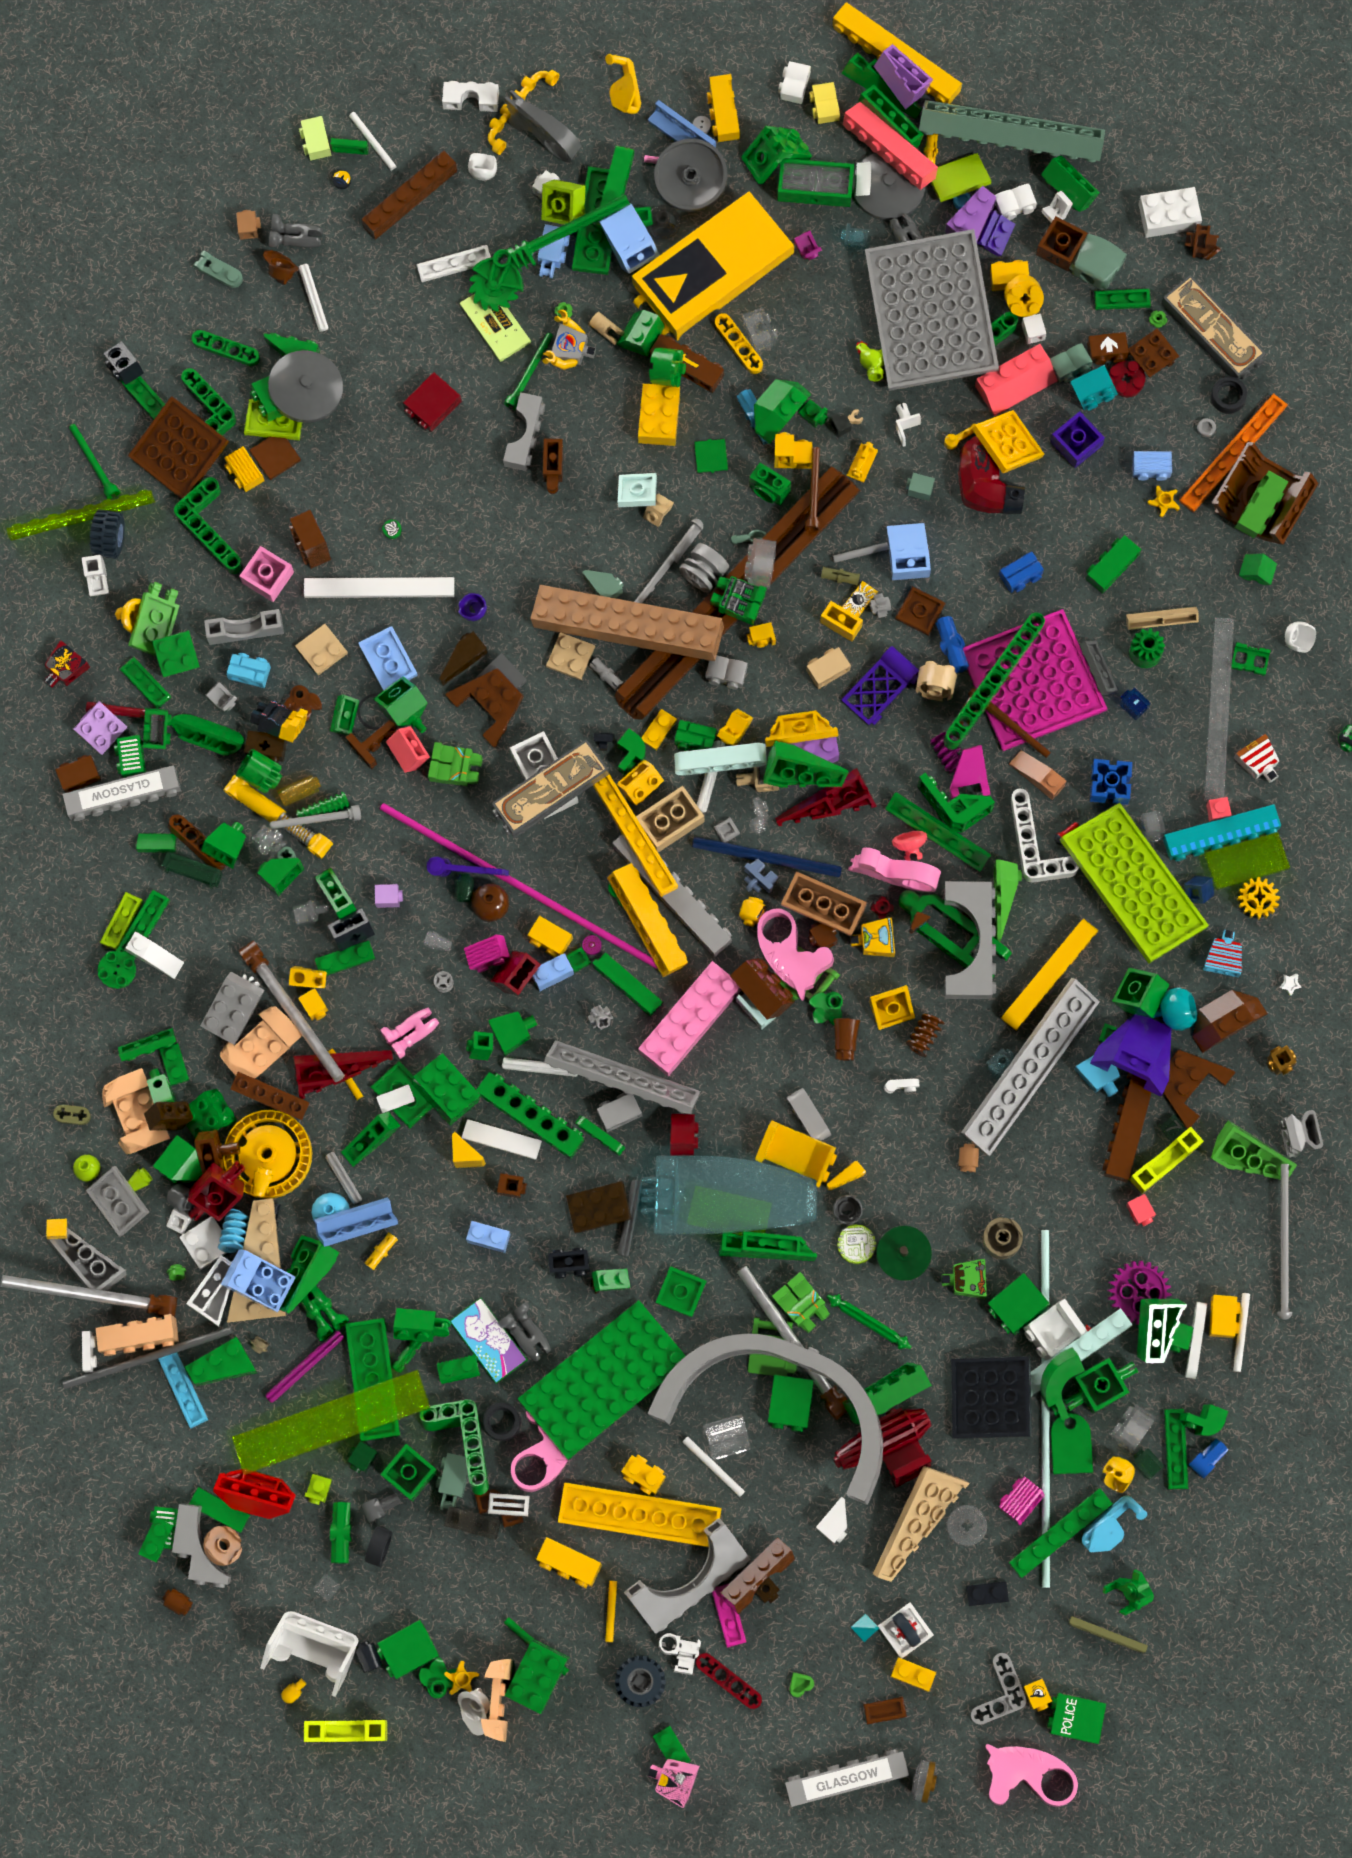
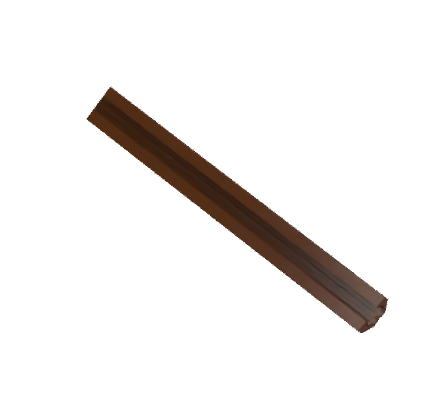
M831 466L818 480L817 517L820 521V530L817 532L805 530V521L809 517L810 488L725 578L730 579L733 576L736 579L744 580L756 586L761 585L768 589L861 490L842 472ZM715 588L692 613L722 618L724 625L723 636L738 619L718 612L719 608L710 604L713 593L723 596L725 592ZM655 650L616 691L615 697L618 705L633 719L643 720L700 659Z

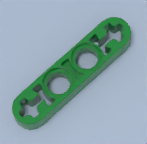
M197 330L192 334L191 338L194 346L248 366H255L260 361L259 352L252 347L203 330ZM202 335L204 340L209 341L208 346L207 342L202 340L200 341V343H198L196 337L200 338V336ZM219 341L222 343V347L214 349L212 347L213 343ZM236 347L239 349V353L231 355L229 353L230 349ZM243 350H245V354L251 356V354L254 353L255 359L252 358L251 361H249L248 357L243 355Z

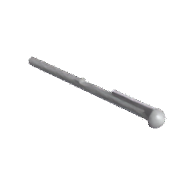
M693 519L690 521L692 524L690 529L634 602L643 603L674 561L678 562L700 531H702L703 522L701 520Z
M1281 1164V1312H1277L1279 1318L1287 1320L1292 1316V1312H1289L1288 1309L1289 1164Z

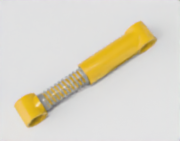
M236 775L231 778L223 789L226 794L236 801H240L268 822L291 819L289 815H286V811L259 793L248 783L236 777ZM305 826L283 827L286 832H289V834L305 843L307 849L312 854H316L320 859L325 856L333 845L327 837L321 833L315 834L310 832L308 828L305 829Z

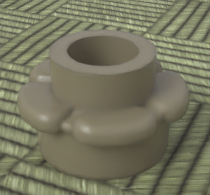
M256 1336L254 1340L250 1341L252 1344L251 1348L259 1354L267 1352L269 1343L261 1337Z

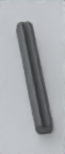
M639 1180L631 1181L628 1204L632 1220L623 1222L618 1255L626 1257L629 1255L642 1189V1182Z

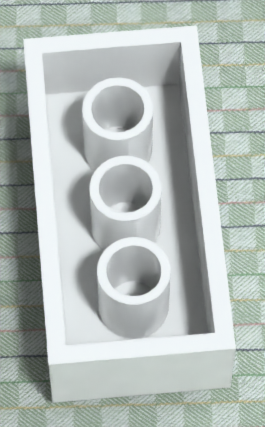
M544 731L510 747L511 755L524 780H527L558 759ZM575 797L544 819L577 804L578 797Z

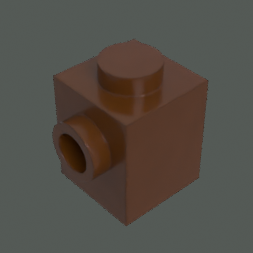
M820 922L813 924L809 930L810 936L808 939L813 947L817 946L818 949L821 947L831 948L838 941L835 937L837 934L836 930Z

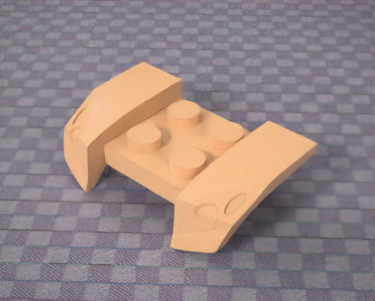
M271 1006L260 1012L258 1015L263 1020L235 1046L227 1042L221 1050V1059L235 1075L237 1072H240L255 1079L302 1037L292 1021L276 1006Z
M142 1068L120 1076L104 1086L102 1090L104 1107L112 1103L125 1133V1136L120 1138L118 1143L126 1154H132L170 1139L167 1130H149L144 1113L154 1103Z
M511 1659L491 1662L485 1674L486 1678H493L490 1716L489 1719H481L485 1736L506 1742L508 1721L500 1720V1717H504L505 1705L501 1704L502 1696L506 1694L507 1687L503 1680L511 1681L513 1660Z

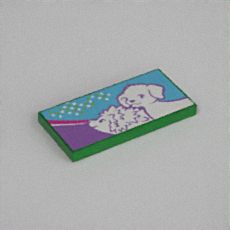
M479 1298L450 1320L453 1327L496 1384L528 1361L506 1330L498 1325V1319L482 1298Z

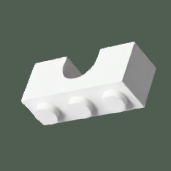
M457 81L444 82L443 109L462 110L463 101L466 98L473 97L479 101L480 111L498 112V84L491 82L485 84H477L476 82L459 83Z

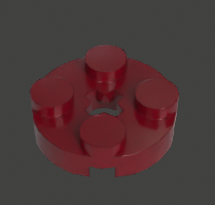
M1136 361L1119 362L1111 368L1109 373L1115 389L1121 397L1129 398L1136 396L1144 387L1145 373ZM1124 375L1132 378L1130 383L1122 381Z

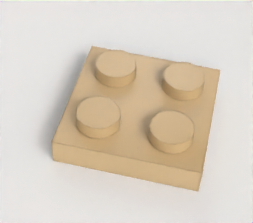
M560 632L546 667L582 680L595 645Z

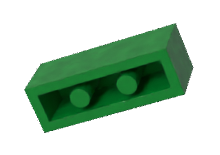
M1062 155L1053 158L1041 174L1045 178V182L1053 186L1058 192L1062 191L1073 203L1071 207L1079 212L1086 210L1100 193Z
M1125 535L1121 539L1117 538L1111 545L1112 549L1109 552L1105 551L1099 557L1100 561L1096 566L1092 564L1086 571V580L1102 594L1141 553L1142 549Z

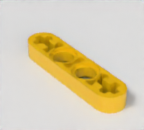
M725 313L717 315L715 327L750 373H760L763 368V361L729 315ZM720 319L723 321L727 320L726 325L729 328L727 331L723 324L719 325ZM731 333H736L739 338L736 341H731L728 336ZM746 347L749 349V353L741 355L739 349ZM751 356L754 363L758 362V368H751V361L749 360Z

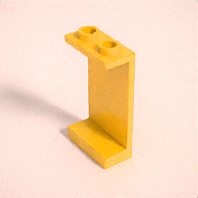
M771 1121L755 1160L761 1163L764 1159L818 1181L816 1186L820 1187L822 1182H827L830 1172L827 1171L829 1165H834L837 1155L834 1154L836 1147Z

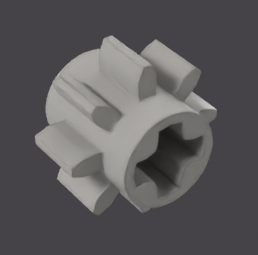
M882 593L874 595V600L870 601L872 614H878V618L887 616V611L891 610L889 597H883Z
M599 1005L591 1009L588 1019L593 1028L598 1027L602 1030L610 1026V1020L613 1019V1016L607 1006L603 1009Z

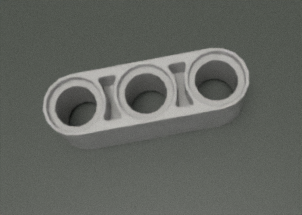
M803 1088L786 1097L787 1102H790L793 1107L792 1110L796 1117L801 1120L802 1127L808 1136L810 1135L819 1141H823L831 1136L827 1125Z

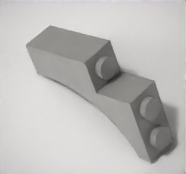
M179 1504L172 1552L177 1553V1557L189 1558V1555H192L188 1579L193 1580V1584L205 1585V1582H211L214 1587L225 1588V1585L230 1584L231 1575L211 1562L203 1548L200 1531L202 1506Z

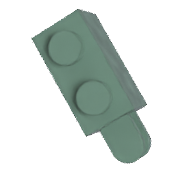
M447 1453V1456L442 1458L440 1468L443 1469L442 1477L438 1476L436 1488H439L438 1492L443 1494L440 1510L445 1508L454 1512L457 1498H463L468 1472L466 1457ZM447 1495L454 1496L453 1502L446 1501Z

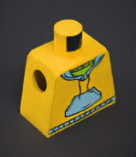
M892 917L862 924L861 934L850 936L851 946H862L863 955L894 957Z

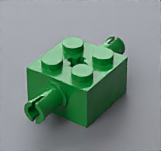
M1110 1358L1076 1376L1073 1381L1078 1388V1393L1063 1400L1065 1405L1074 1402L1068 1405L1067 1409L1071 1411L1085 1402L1092 1414L1126 1396L1129 1391L1123 1380L1138 1373L1136 1367L1129 1371L1135 1364L1131 1361L1117 1370ZM1098 1382L1105 1384L1104 1391L1097 1388Z

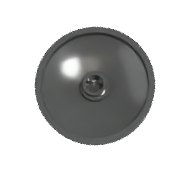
M683 139L668 146L659 156L654 171L656 188L661 198L671 207L685 212L701 211L713 205L723 194L728 178L727 166L722 154L710 143L699 139Z
M877 153L869 155L861 162H871L870 195L856 196V168L852 184L853 195L859 207L868 215L881 220L901 219V215L905 213L907 215L911 214L920 205L924 197L925 187L920 190L915 185H912L907 178L899 174L894 167L886 163Z
M295 351L282 357L272 368L269 376L268 392L273 405L282 415L293 421L312 423L325 419L338 407L343 393V381L336 365L326 356L313 351Z

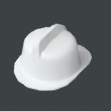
M481 1688L471 1692H461L458 1695V1703L463 1721L472 1734L483 1735L481 1719H487L486 1714L490 1708L488 1698L483 1694Z

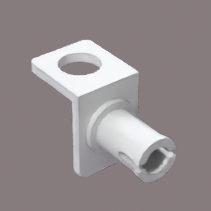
M902 403L903 408L901 404L896 407L900 417L899 420H896V430L903 447L906 446L903 430L921 424L920 414L911 416L906 403Z

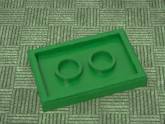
M398 1061L371 1088L380 1096L403 1086H410L415 1101L395 1108L392 1111L411 1129L433 1107L412 1084L413 1075Z

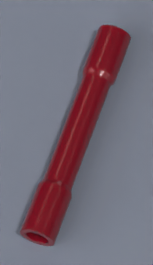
M87 702L86 713L90 709H92L97 702ZM102 703L114 715L145 719V709ZM153 715V720L162 721V715Z

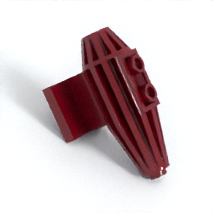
M894 1408L886 1412V1416L879 1419L883 1436L882 1460L892 1476L891 1482L895 1488L917 1478L923 1466L931 1468V1459L928 1454L925 1455L918 1442L932 1426L923 1408L903 1410L902 1408L898 1410ZM861 1432L834 1452L835 1457H833V1461L837 1468L841 1467L842 1470L858 1466L862 1445Z

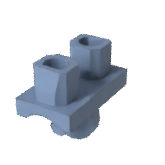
M759 859L744 866V871L753 878L752 880L747 876L744 879L748 883L746 887L748 892L754 889L758 893L761 888L757 884L768 893L773 890V885L778 880V876L770 871L763 877L760 872L765 868V865Z

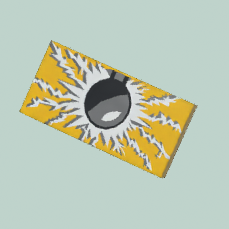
M862 581L842 608L859 617L878 591Z

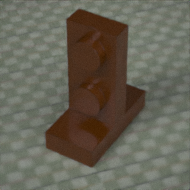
M389 720L362 743L352 733L346 737V740L365 763L373 769L377 762L369 752L378 750L381 746L380 743L385 739L388 740L395 733L396 726Z

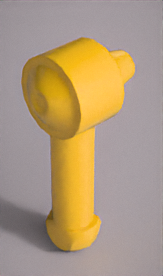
M972 424L957 435L948 434L944 441L945 447L950 450L955 449L958 442L974 433L972 428L976 424Z

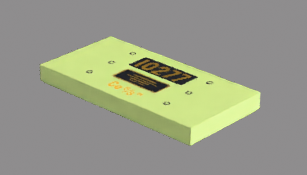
M475 294L460 302V306L500 362L531 343V340L508 308L499 306V312H495L488 306V309L484 311L481 301L478 304H474Z

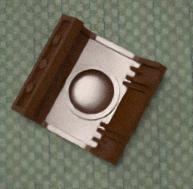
M1247 442L1212 502L1216 508L1214 512L1236 525L1259 482L1268 471H1271L1289 482L1282 492L1284 495L1281 501L1274 506L1275 512L1270 519L1267 518L1264 524L1267 525L1265 530L1256 537L1264 541L1283 545L1319 483L1312 473L1304 472L1303 476L1293 474L1267 459L1253 442Z

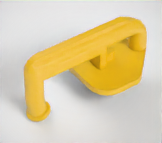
M607 54L605 57L606 63L608 65L613 63L620 64L624 72V76L613 83L610 88L612 106L624 113H638L641 107V99L633 62L626 57Z

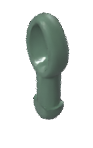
M752 530L746 535H733L730 541L732 544L743 542L758 544L766 533L762 530Z

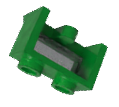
M145 708L143 748L166 749V744L170 745L171 733H167V726H171L172 714H168V710Z

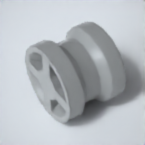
M441 971L435 975L434 985L439 992H448L453 988V978L448 972Z

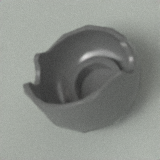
M843 1195L835 1201L833 1214L840 1223L852 1225L860 1220L863 1214V1206L856 1197ZM852 1209V1212L848 1215L842 1213Z

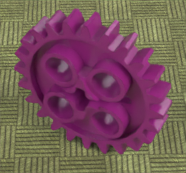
M1131 1261V1267L1128 1264H1124L1125 1270L1118 1268L1119 1275L1112 1274L1115 1282L1110 1281L1109 1284L1113 1286V1289H1108L1107 1291L1112 1293L1113 1296L1108 1297V1300H1114L1110 1307H1117V1310L1121 1308L1131 1323L1135 1319L1136 1325H1139L1140 1312L1136 1311L1135 1304L1138 1301L1141 1302V1299L1144 1298L1137 1296L1138 1291L1136 1289L1143 1290L1141 1294L1145 1299H1152L1149 1296L1152 1288L1157 1291L1155 1299H1166V1297L1172 1296V1294L1167 1292V1289L1171 1288V1286L1165 1285V1282L1169 1279L1162 1278L1164 1271L1157 1273L1158 1266L1151 1268V1262H1147L1144 1266L1143 1261H1139L1137 1266L1135 1261ZM1139 1273L1144 1276L1142 1284H1139L1136 1280ZM1128 1279L1131 1280L1135 1288L1131 1284H1129ZM1125 1286L1130 1290L1127 1297H1124L1122 1294V1289Z

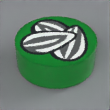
M388 520L384 523L383 533L387 538L396 539L401 535L402 528L398 521Z

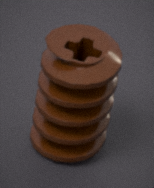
M922 1014V1020H919L917 1023L919 1027L914 1028L915 1033H912L910 1035L911 1040L906 1042L907 1046L914 1053L922 1057H926L923 1050L930 1051L927 1044H934L930 1038L938 1037L934 1031L941 1032L938 1024H945L941 1019L930 1014Z

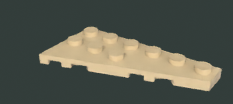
M923 1466L873 1575L892 1582L906 1564V1558L909 1554L919 1548L917 1544L923 1537L927 1538L946 1514L945 1509L951 1502L954 1503L958 1499L957 1494L962 1488L966 1489L970 1483Z

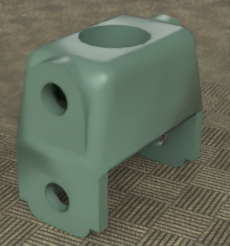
M1089 233L1069 269L1073 275L1100 290L1107 289L1124 264L1127 254L1113 243Z

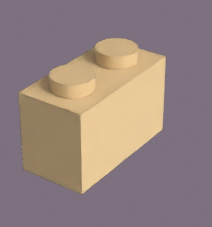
M838 647L827 650L824 656L819 659L814 658L809 661L806 671L816 687L820 689L849 672L851 665Z

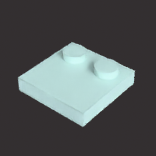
M656 473L619 475L618 507L656 506Z

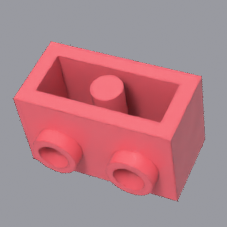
M411 726L398 729L386 741L405 773L419 769L430 758Z

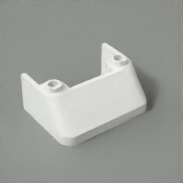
M286 1612L266 1645L260 1668L264 1670L270 1658L276 1661H285L291 1654L327 1668L326 1677L330 1681L335 1682L332 1696L336 1697L355 1654L358 1638L352 1633L299 1613Z

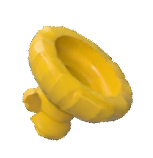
M137 598L127 601L123 608L120 607L115 612L117 620L121 619L123 627L131 634L141 603V599Z

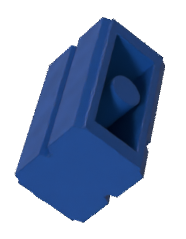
M1031 551L1000 569L999 576L1010 593L1013 591L1020 592L1026 587L1025 584L1030 581L1035 583L1040 580L1044 569Z

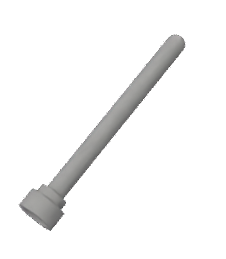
M359 805L347 808V811L272 821L269 826L272 829L345 818L357 821L361 820Z

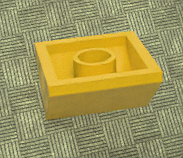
M907 985L872 996L869 999V1004L879 1030L915 1018Z
M456 1132L452 1134L453 1163L455 1168L483 1167L486 1164L484 1158Z

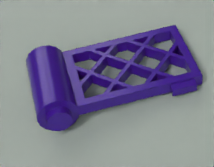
M891 646L841 701L866 724L870 725L872 723L875 725L882 718L880 714L910 683L914 685L917 682L919 669ZM879 666L886 670L885 678H875V671ZM897 680L901 686L897 690H889V681ZM873 681V691L862 692V684ZM875 681H886L887 691H875ZM873 694L874 704L863 705L862 695ZM876 694H887V701L884 704H876ZM852 695H860V705H852L847 700ZM874 707V715L868 720L863 715V708Z
M432 857L427 862V870L434 876L446 877L452 871L509 876V870L452 865L450 860L442 857Z

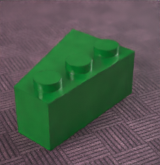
M1141 1299L1137 1357L1145 1363H1164L1173 1341L1174 1331L1179 1326V1318L1187 1304L1179 1299Z

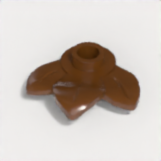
M303 685L293 687L290 697L284 703V706L289 710L299 712L300 709L307 710L306 722L310 718L312 709H322L319 697L314 693H309L308 689ZM297 691L303 692L302 698L296 697Z

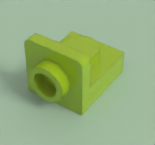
M312 1474L307 1493L305 1492V1497L309 1498L308 1502L319 1505L320 1502L325 1503L332 1479Z

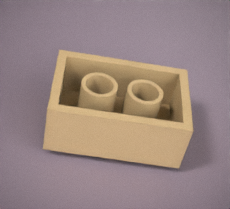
M683 786L636 816L657 852H660L704 823L703 813Z

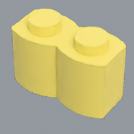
M834 82L812 85L809 98L810 103L814 102L815 108H812L813 119H817L818 124L840 121Z

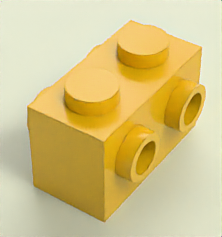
M642 760L616 785L628 801L637 806L652 791L656 790L664 780L651 763Z
M631 1455L621 1471L624 1475L623 1479L632 1485L636 1482L641 1486L640 1490L648 1495L651 1493L656 1495L666 1479V1476L663 1475L664 1471L655 1465L653 1468L646 1464L647 1460L640 1455L636 1457Z

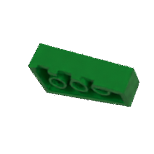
M907 1362L865 1388L864 1391L870 1398L877 1415H881L891 1407L932 1385L921 1365ZM850 1398L842 1402L852 1422L860 1425L857 1412Z

